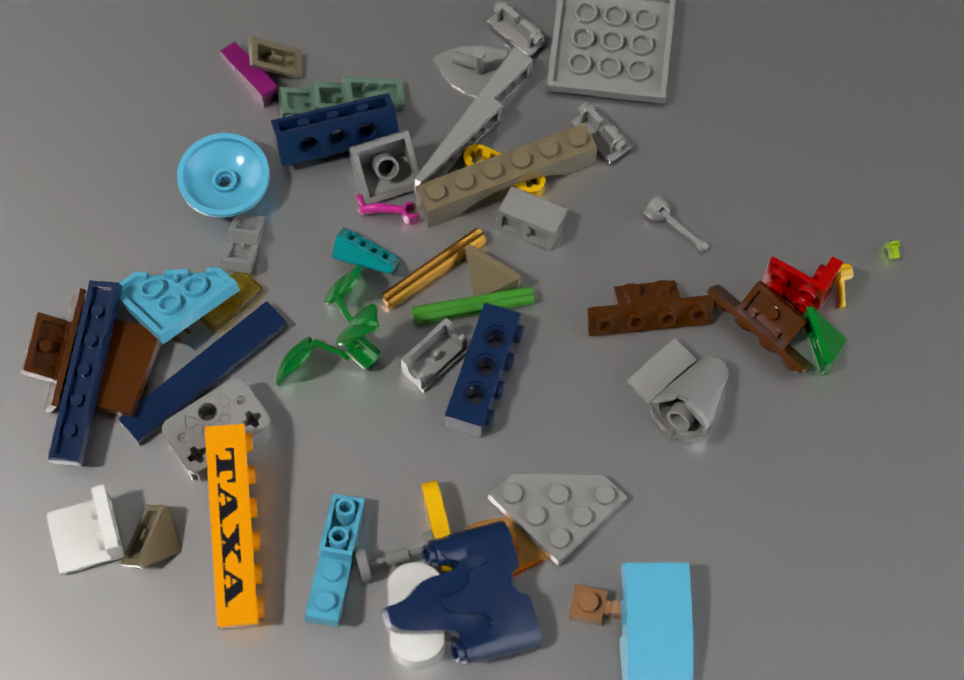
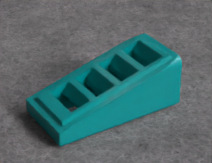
M343 227L336 235L332 258L355 265L360 264L362 267L389 274L399 264L400 257L350 229Z

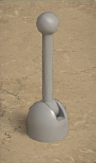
M656 195L647 205L643 212L647 217L654 221L667 220L694 242L700 252H706L709 249L707 241L697 238L669 215L670 205L661 195Z

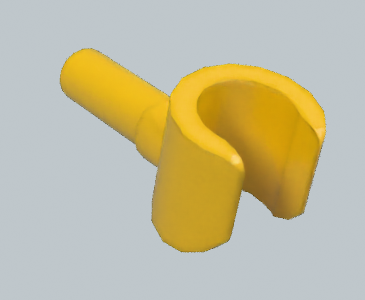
M849 263L842 265L835 282L838 308H846L845 281L853 277V268Z

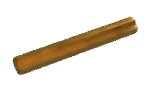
M479 228L470 231L381 294L383 302L388 308H394L464 259L465 248L468 244L477 249L486 243L484 233Z

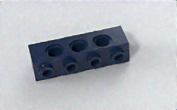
M389 93L271 120L277 152L282 166L298 165L303 161L316 158H328L333 154L349 151V147L399 132L395 106ZM366 123H370L369 125H367V126H365V127H361L362 125H364V124H366ZM307 137H311V138L308 139V140L302 141L303 139H305V138H307Z
M484 302L444 415L445 427L482 437L485 428H491L495 416V410L491 409L495 399L500 400L505 387V382L501 381L504 371L510 372L515 354L511 353L513 344L520 343L524 332V326L520 325L521 313ZM491 339H500L503 341V344L495 347L491 346L488 342ZM488 366L494 371L491 374L484 375L478 370L481 367ZM477 394L481 395L484 400L480 403H472L468 398Z

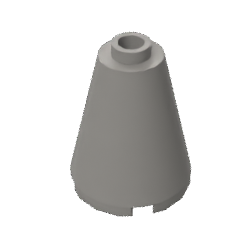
M705 356L655 396L651 403L653 404L651 416L665 433L673 436L676 432L684 437L682 442L697 444L705 440L710 432L729 376L725 362L715 356Z

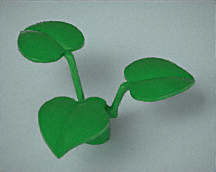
M360 264L339 278L328 290L324 298L326 305L336 302L349 323L336 339V344L338 346L343 345L345 351L319 340L312 341L310 336L306 337L294 345L280 362L276 373V385L280 387L281 380L300 367L307 360L312 350L317 347L341 356L345 361L351 358L363 370L369 368L378 359L381 351L366 338V334L380 330L377 318L378 307L372 303L352 318L343 304L344 295L350 292L359 280L362 271Z

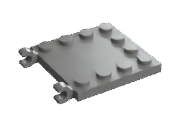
M557 0L546 91L665 104L675 0Z

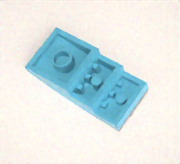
M624 562L621 565L623 600L620 602L623 636L619 638L622 679L693 680V620L689 562Z

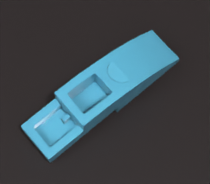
M334 493L332 495L319 547V559L305 612V622L333 627L339 626L343 605L346 603L355 561V550H357L365 505L364 498Z

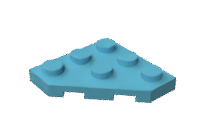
M207 267L206 272L191 273L189 269L165 270L164 275H148L147 271L134 272L120 282L123 288L119 303L162 344H165L240 291L237 282L220 267Z

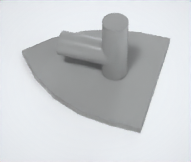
M482 45L461 46L449 49L435 56L434 60L442 75L451 85L461 92L476 98L506 59L508 51Z

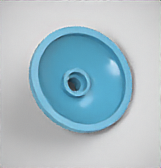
M233 133L212 134L196 141L183 154L177 169L178 187L186 203L197 212L216 218L233 217L254 207L264 196L270 179L268 161L261 148L252 140ZM225 182L231 183L228 187L221 186Z

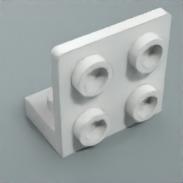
M104 485L91 488L92 500L50 511L46 514L58 571L61 575L125 557L111 496Z

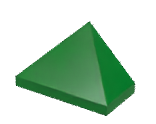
M813 306L807 307L803 316L809 322L805 325L804 329L820 375L825 376L830 371L847 339Z

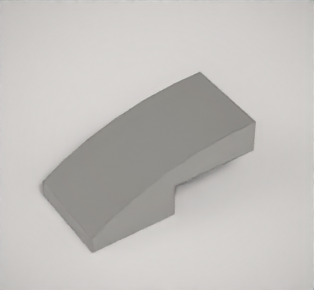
M243 213L233 217L228 229V242L220 259L222 270L252 273L264 231L265 217Z
M675 338L650 358L627 381L651 404L655 396L697 363L698 360Z

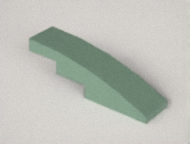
M344 77L342 83L312 82L310 88L280 87L278 92L280 115L283 118L287 115H296L389 93L395 109H401L405 107L402 79Z

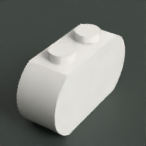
M419 562L407 563L398 567L388 578L389 606L404 600L417 584L430 577L439 575V573L431 566ZM390 630V648L393 657L403 666L412 669H423L435 664L445 652V641L451 640V636L447 634L408 635L395 633Z

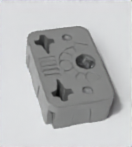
M233 378L168 418L162 425V433L168 446L175 453L189 477L193 481L198 478L203 482L208 479L205 426L245 424V433L252 432L253 449L272 437L270 431L273 430L269 414L248 384L241 378ZM210 414L214 416V418L209 421L208 419H205L206 415ZM251 422H254L256 425L259 426L254 428L252 425L249 424ZM196 457H200L202 460L204 459V461L198 463L194 459Z

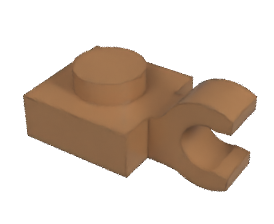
M575 584L569 619L599 626L602 625L603 617L621 621V601H607V590Z

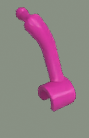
M359 194L356 196L360 206L358 210L360 214H400L403 217V221L409 225H414L420 220L419 213L407 214L416 209V204L412 201L406 202L403 206L386 203L366 205L363 195Z

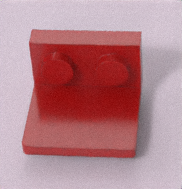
M772 256L768 262L762 282L782 299L791 303L797 311L804 314L807 307L813 306L819 312L832 291L844 262L832 256L826 266L820 264L812 278Z

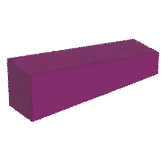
M235 41L220 50L222 59L264 108L279 98L277 85L263 70L249 66V55Z

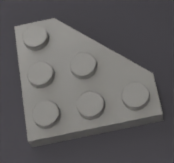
M512 473L489 494L488 499L559 566L626 502L627 496L604 475Z

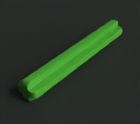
M526 286L414 306L412 308V317L416 325L441 321L445 318L453 319L481 314L484 302L505 309L531 305L535 301L533 288Z

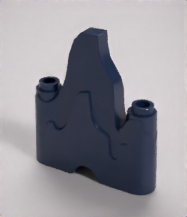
M497 521L428 541L427 544L422 546V556L427 565L432 564L434 567L450 566L452 570L420 582L404 600L381 610L386 628L395 633L408 635L447 634L458 638L456 642L451 644V653L457 663L469 664L537 649L541 646V631L531 598L528 594L516 590L512 584V574L519 567V560L508 526L503 521Z

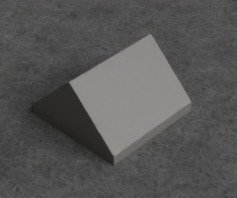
M408 130L349 147L351 167L366 205L415 190V177L419 174V168Z

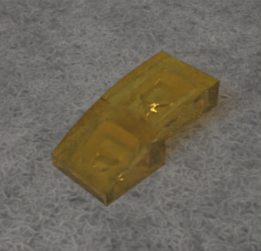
M235 272L231 274L230 277L237 282L240 291L200 318L213 333L237 316L262 292L263 287L248 273Z

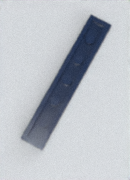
M89 280L47 459L51 463L82 466L123 288L119 282Z
M267 301L264 302L142 399L138 404L134 418L121 416L118 419L135 441L141 445L161 429L163 423L168 418L192 404L288 327L287 322Z

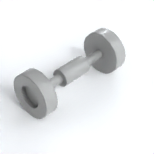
M432 531L422 533L424 545L428 541L434 540ZM406 547L384 553L385 557L367 561L364 548L355 550L362 583L372 581L369 567L384 563L390 566L409 561V557L422 554V547L407 550Z

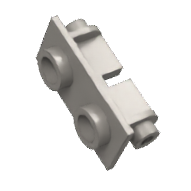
M500 0L494 6L496 13L488 20V23L527 56L531 57L550 40L549 36L511 6L509 2Z
M588 102L582 104L579 108L581 114L571 121L574 126L582 123L586 124L597 146V150L609 163H612L633 147V144L594 104L589 105Z

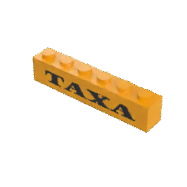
M245 424L205 426L217 629L258 626V618H264L263 597L256 598V584H262L261 564H254L253 551H260L259 531H252L251 518H258L256 498H250L249 485H255L254 465H247V453L253 452L252 432L245 433Z

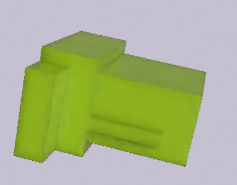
M890 240L884 244L885 249L888 251L889 260L900 258L899 240Z

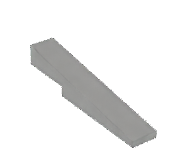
M516 46L513 48L415 177V186L443 176L463 157L464 151L468 146L476 144L501 120L502 103L531 76L533 60Z

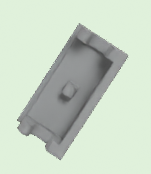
M511 186L498 209L495 229L552 251L564 226L562 222L568 209Z
M445 318L401 358L402 373L424 393L466 355L468 350L465 336L463 334L458 336L455 333L453 323L448 318Z

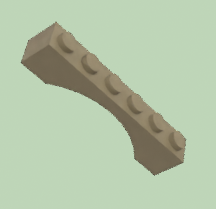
M582 123L415 186L416 203L429 228L456 218L480 200L511 185L542 176L569 175L595 165L597 146L586 124Z

